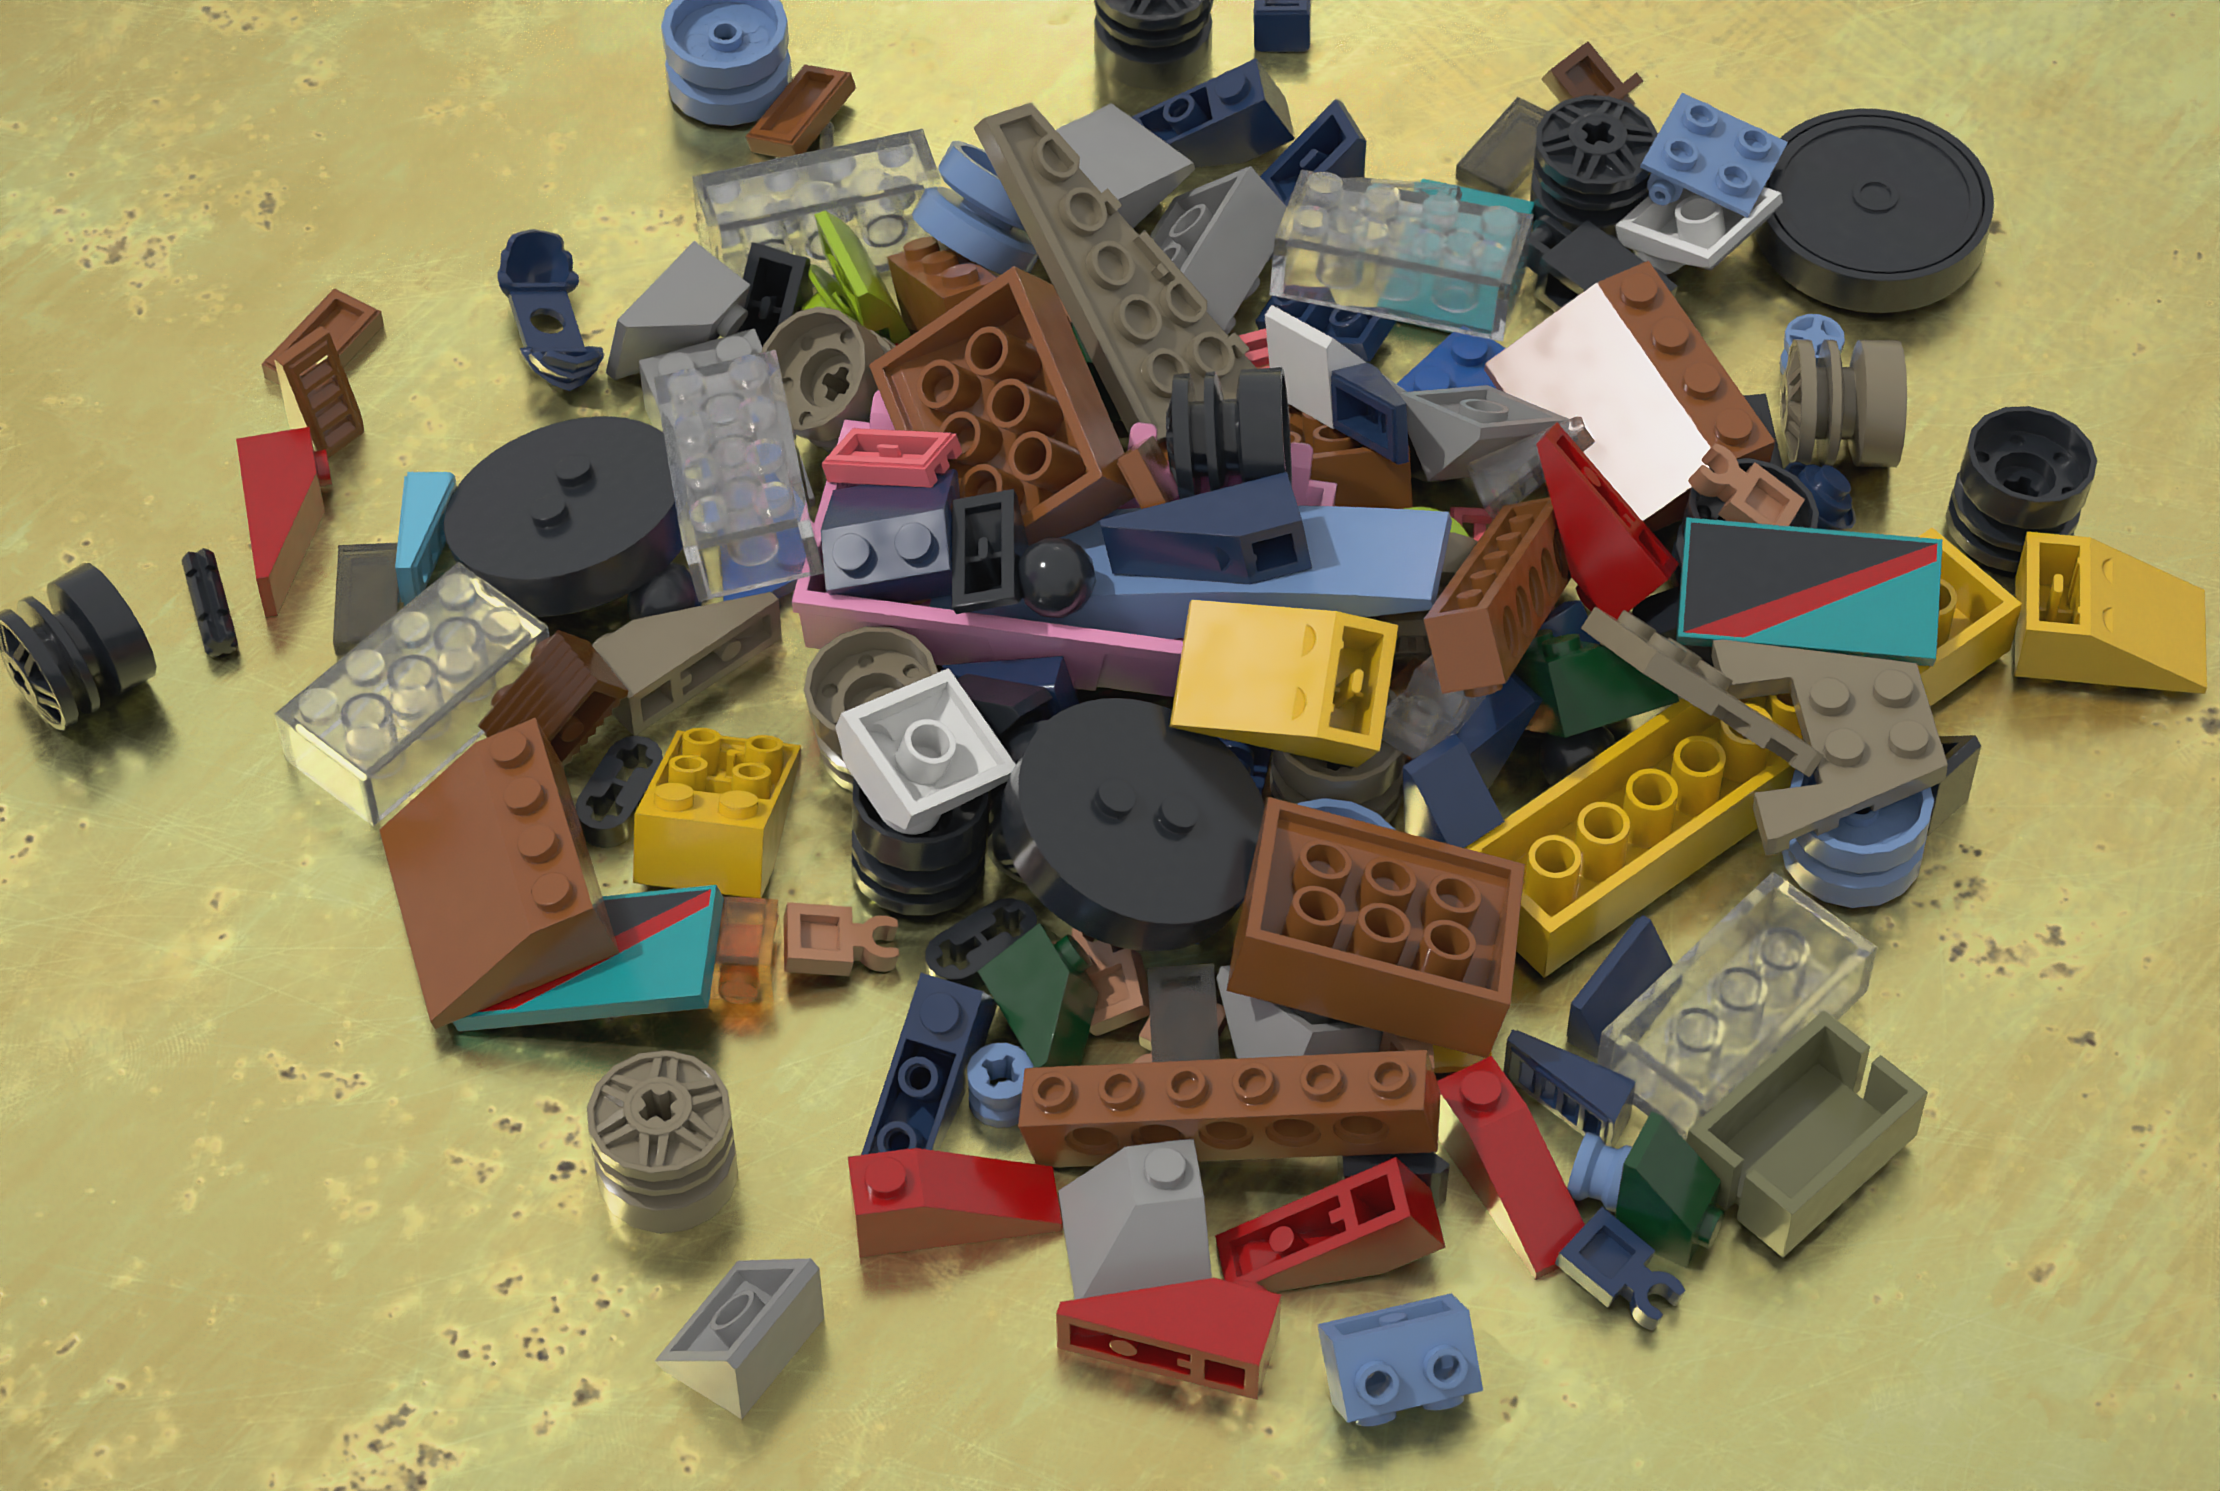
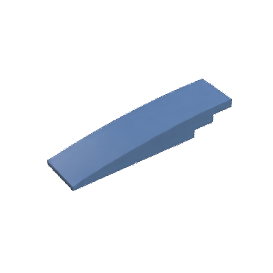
M1298 506L1303 521L1312 568L1253 584L1112 574L1098 521L1089 527L1061 537L1070 539L1080 545L1093 561L1096 584L1091 597L1081 610L1065 618L1042 617L1032 611L1025 604L1024 599H1022L1018 604L978 610L972 613L1177 639L1184 638L1189 602L1191 600L1329 610L1360 617L1430 610L1437 598L1452 519L1449 512ZM1141 508L1116 509L1102 519L1140 510ZM952 595L932 598L929 607L953 610Z

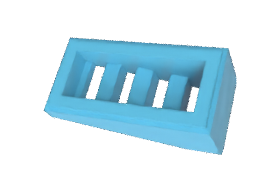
M407 472V476H404L395 564L401 602H404V607H417L447 542L444 532L445 512L449 500L457 488L455 475L450 472Z

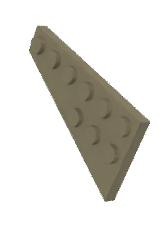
M1030 102L984 117L974 127V130L1129 435L1131 427L1135 423H1149L1157 427V443L1160 444L1166 441V412L1172 396L1174 374L1190 373L1193 378L1196 401H1204L1205 373L1215 371L1221 382L1224 400L1236 399L1240 371L1244 369H1257L1245 356L1249 347L1235 332L1228 336L1207 313L1208 301L1144 230L1138 235L1117 211L1122 204L1107 188L1102 193L1079 168L1080 156L1034 104Z

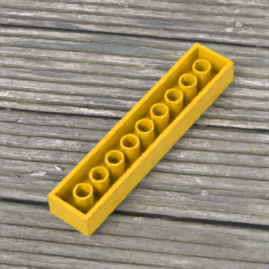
M1930 528L1918 536L1920 538L1943 539L1936 661L1933 667L1917 665L1930 706L2011 650L2022 606L2020 601L1934 528ZM1789 693L1739 699L1750 708L1803 740L1793 701ZM1681 698L1679 702L1669 706L1504 819L1505 822L1465 848L1525 864L1516 951L1545 978L1757 829L1758 826L1753 811L1755 792L1790 788L1795 768L1767 748L1763 749L1719 718L1714 715L1710 716Z

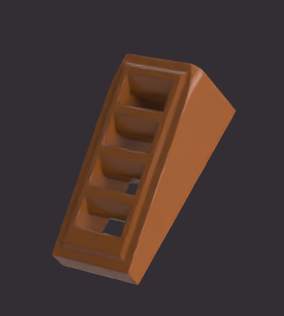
M321 326L274 359L289 428L292 430L310 427L315 451L326 449L328 458H330L364 433L360 409L331 335L325 328ZM317 362V365H316L315 367H313L312 369H310L308 372H306L305 374H303L301 377L299 376L302 372H304L305 370H307L309 367H311L312 365H314V364Z

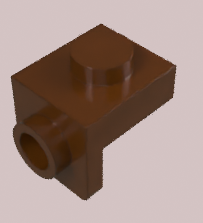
M1589 41L1555 65L1541 78L1560 103L1564 100L1584 95L1610 96L1635 105L1636 103L1630 95L1644 82L1637 72L1625 82H1622Z

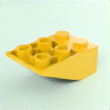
M2027 532L2016 575L2015 598L2022 603L2015 630V676L2200 694L2206 693L2207 661L2204 589L2091 537Z
M1191 600L1189 602L1170 727L1347 766L1359 767L1380 751L1398 625L1338 611Z
M692 728L687 731L677 730L634 815L633 883L676 889L717 885L721 894L761 899L774 870L800 761L801 745L783 743L781 739L769 735H757L746 739L721 736L719 732L709 728Z

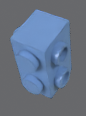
M1452 1293L1317 1324L1331 1402L1347 1423L1355 1421L1359 1426L1381 1425L1394 1420L1397 1417L1396 1411L1421 1405L1427 1410L1449 1409L1460 1405L1464 1401V1395L1483 1391L1470 1313Z

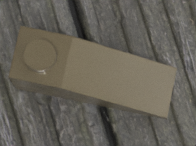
M772 592L644 617L632 620L615 632L598 638L592 646L628 689V697L620 700V706L612 709V715L633 736H636L782 638L779 599Z

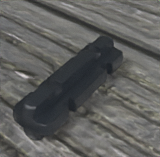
M202 548L198 552H187L181 562L205 652L212 657H217L222 653H232L236 650L238 641L215 554L206 548Z

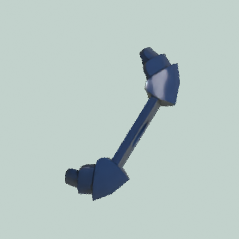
M537 229L512 234L508 239L506 248L501 252L500 268L497 272L501 291L509 299L524 348H519L532 371L548 383L571 391L588 381L598 370L605 354L602 347L584 346L568 297V293L572 292L579 283V276L573 271L572 255L564 249V240L559 234ZM539 314L550 315L561 322L563 330L558 333H545L536 329L530 319Z

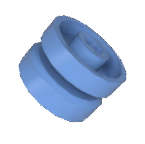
M673 0L665 9L661 32L666 55L667 85L672 101L686 115L707 124L732 126L753 122L764 115L791 82L792 69L791 57L788 51V20L783 4L779 0Z
M952 141L938 166L944 182L951 189L946 187L926 188L912 212L913 220L944 245L991 271L1002 275L1015 266L1030 274L1039 256L985 150L962 141Z
M1795 769L1790 788L1816 785L1813 773L1808 777ZM1931 787L1874 812L1869 806L1839 819V826L1821 835L1817 836L1814 831L1790 840L1789 848L1782 851L1785 868L1802 889L1827 903L1850 908L1878 906L1902 895L1919 875L1934 804Z

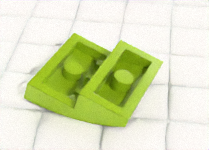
M826 210L814 214L823 254L859 323L868 330H873L874 332L880 330L884 338L895 344H900L911 336L909 329L858 236L848 225Z

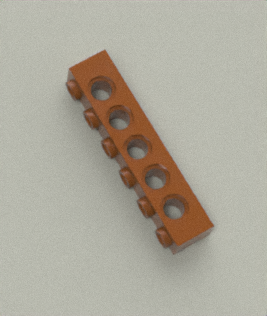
M1550 497L1504 505L1425 616L1424 623L1442 694L1463 691L1466 697H1481L1502 689L1503 684L1511 676L1571 580Z
M1427 1050L1025 1068L1018 1127L1035 1164L1053 1166V1168L1097 1166L1127 1146L1194 1139L1198 1162L1438 1152L1441 1092Z

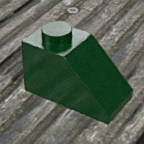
M1041 923L1037 924L978 970V973L1035 1068L1081 1066L1099 994L1085 971L1092 966V962L1074 937L1067 934L1061 939Z
M1651 1111L1623 1163L1615 1218L1655 1250V1255L1687 1268L1699 1245L1710 1249L1722 1225L1725 1211L1716 1208L1721 1180L1664 1116Z

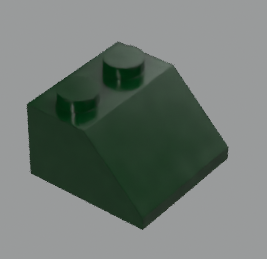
M1551 629L1539 630L1513 671L1543 699L1526 729L1563 738L1679 702L1677 694L1640 672L1605 645L1581 641L1579 634L1555 637Z

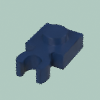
M1603 1207L1560 1251L1555 1262L1559 1268L1607 1308L1619 1295H1622L1629 1301L1630 1312L1636 1322L1649 1330H1654L1658 1326L1663 1314L1650 1304L1647 1296L1651 1294L1661 1295L1669 1303L1676 1306L1685 1292L1682 1283L1673 1275L1662 1271L1652 1272L1646 1267L1650 1263L1655 1250Z

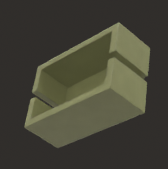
M1825 1010L1819 1013L1689 1128L1686 1142L1721 1180L1717 1204L1725 1210H1728L1734 1203L1739 1205L1737 1220L1781 1257L1789 1253L1917 1136L1928 1094L1924 1088L1880 1055L1871 1064L1864 1098L1862 1099L1857 1095L1861 1089L1870 1046Z

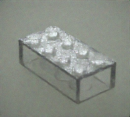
M923 128L692 176L699 244L741 278H743L751 243L757 242L808 257L811 264L821 267L836 279L823 254L814 214L825 210L838 217L858 236L878 273L890 271L887 256L904 251L903 246L909 241L922 237H933L913 220L912 212L926 188L941 187V177Z
M1301 170L1275 236L1269 295L1503 342L1526 272L1533 215L1516 212L1504 206H1485L1455 200L1447 195H1429L1398 189L1386 183L1373 184L1342 178L1330 172Z
M776 350L754 355H744L732 360L692 369H683L654 377L682 544L698 601L824 573L790 402Z
M458 562L274 713L285 760L374 827L485 733L478 727V724L490 711L493 696L505 685L513 683L531 662L530 655L534 647L549 637L548 626Z
M1772 872L1602 1031L1597 1064L1634 1079L1636 1085L1633 1105L1647 1116L1650 1115L1651 1111L1664 1116L1686 1140L1689 1128L1819 1013L1825 1010L1838 1020L1868 991L1877 946L1775 872Z

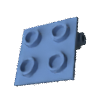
M1681 93L1642 161L1640 168L1651 172L1647 183L1649 197L1658 205H1667L1677 201L1685 188L1748 218L1788 142L1761 128L1718 110L1705 102Z

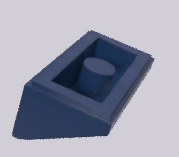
M1642 915L1640 919L1637 918L1570 1005L1566 1034L1568 1037L1567 1042L1605 1063H1609L1614 1059L1675 978L1673 963L1651 919Z

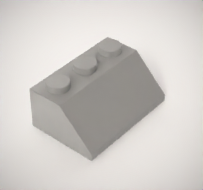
M1249 166L1174 197L1150 237L1208 301L1207 313L1228 334L1236 323L1233 316L1242 301L1251 296L1260 284L1258 275L1266 262L1272 259L1283 247L1284 239L1282 236L1295 216L1255 170Z

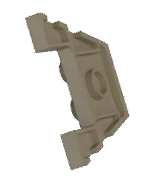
M1594 607L1581 627L1582 630L1646 676L1710 716L1714 715L1763 749L1767 748L1787 761L1790 766L1808 777L1812 775L1824 757L1822 753L1798 736L1727 692L1733 682L1731 678L1702 661L1701 657L1671 638L1666 639L1656 633L1654 628L1629 612L1623 610L1619 618L1616 619Z
M1731 640L1713 641L1711 657L1714 668L1733 680L1727 692L1737 699L1789 693L1793 701L1803 740L1824 755L1813 772L1816 785L1755 792L1753 811L1765 855L1777 854L1788 849L1790 840L1808 832L1814 831L1818 836L1839 826V819L1868 806L1874 812L1945 781L1948 764L1917 663Z

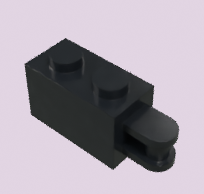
M1544 215L1534 222L1533 231L1530 234L1520 233L1512 240V250L1517 259L1538 275L1534 296L1555 312L1595 283L1644 263L1642 259L1625 248L1616 237L1606 234L1589 220L1571 232L1552 217ZM1654 267L1675 297L1678 286L1670 281L1661 270Z

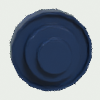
M1800 462L1789 463L1784 470L1797 476L1814 497L1819 511L1817 529L1850 531L1856 523V517L1852 508V498L1849 494L1851 486L1845 476L1829 465L1820 467Z

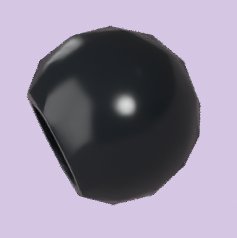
M1046 537L1028 546L1017 564L1018 582L1024 602L1032 611L1042 617L1065 618L1081 610L1091 597L1096 584L1092 558L1080 545L1070 539Z
M672 561L650 581L628 593L627 607L629 620L632 621L702 606L703 591L699 580L684 565Z
M1601 726L1566 738L1546 734L1539 747V764L1546 782L1554 786L1614 745L1616 742L1612 732L1606 727Z

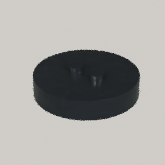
M1859 108L1840 110L1816 116L1793 127L1780 138L1788 143L1764 187L1780 192L1783 203L1754 233L1759 248L1768 263L1792 286L1817 300L1840 308L1862 312L1888 313L1917 309L1937 302L1954 293L1974 274L1984 256L1994 211V196L1985 168L1977 156L1957 137L1931 122L1909 114L1891 110Z
M613 416L584 417L554 423L533 430L506 443L485 457L463 478L450 498L445 512L444 532L465 586L479 601L489 607L514 615L558 616L588 610L609 603L636 590L659 574L674 560L687 543L696 521L697 500L679 449L671 438L661 430L647 423L629 418Z
M1107 698L1091 700L1059 712L1040 727L1029 742L1007 781L1003 794L1001 821L1004 839L1013 864L1022 880L1045 907L1065 923L1089 937L1120 948L1151 952L1170 951L1197 944L1222 929L1232 919L1244 901L1265 810L1259 790L1242 762L1218 737L1170 727L1171 709L1134 699Z

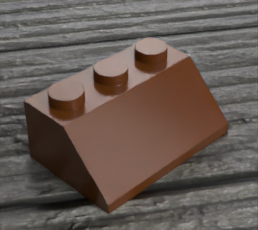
M922 237L909 241L903 246L904 251L887 256L901 316L905 324L914 332H918L1001 275L962 256L934 237Z

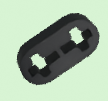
M630 736L616 741L609 748L580 793L575 805L586 842L601 848L616 847L626 842L634 833L635 812L663 759L662 750L656 742L648 737ZM640 762L646 763L647 769L637 766ZM624 767L628 769L637 767L626 782ZM615 802L617 816L606 815ZM594 814L598 816H606L603 818L602 821L595 820Z
M1002 898L989 903L944 930L929 942L925 950L926 974L978 990L986 985L978 970L1037 925V916L1034 910L1024 901L1014 898ZM1004 926L1009 931L1020 927V935L1012 937L1008 932L997 935V927ZM951 958L956 963L966 960V968L959 970L953 964L944 967L943 960Z

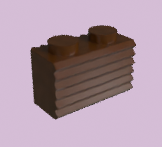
M557 630L553 636L542 640L534 647L530 655L531 662L518 678L495 693L491 700V709L479 722L478 727L485 732L484 735L486 737H490L536 718L564 769V765L572 762V756L580 753V746L588 743V737L596 734V728L604 725V718L611 716L612 709L620 706V700L628 697V689L589 641Z

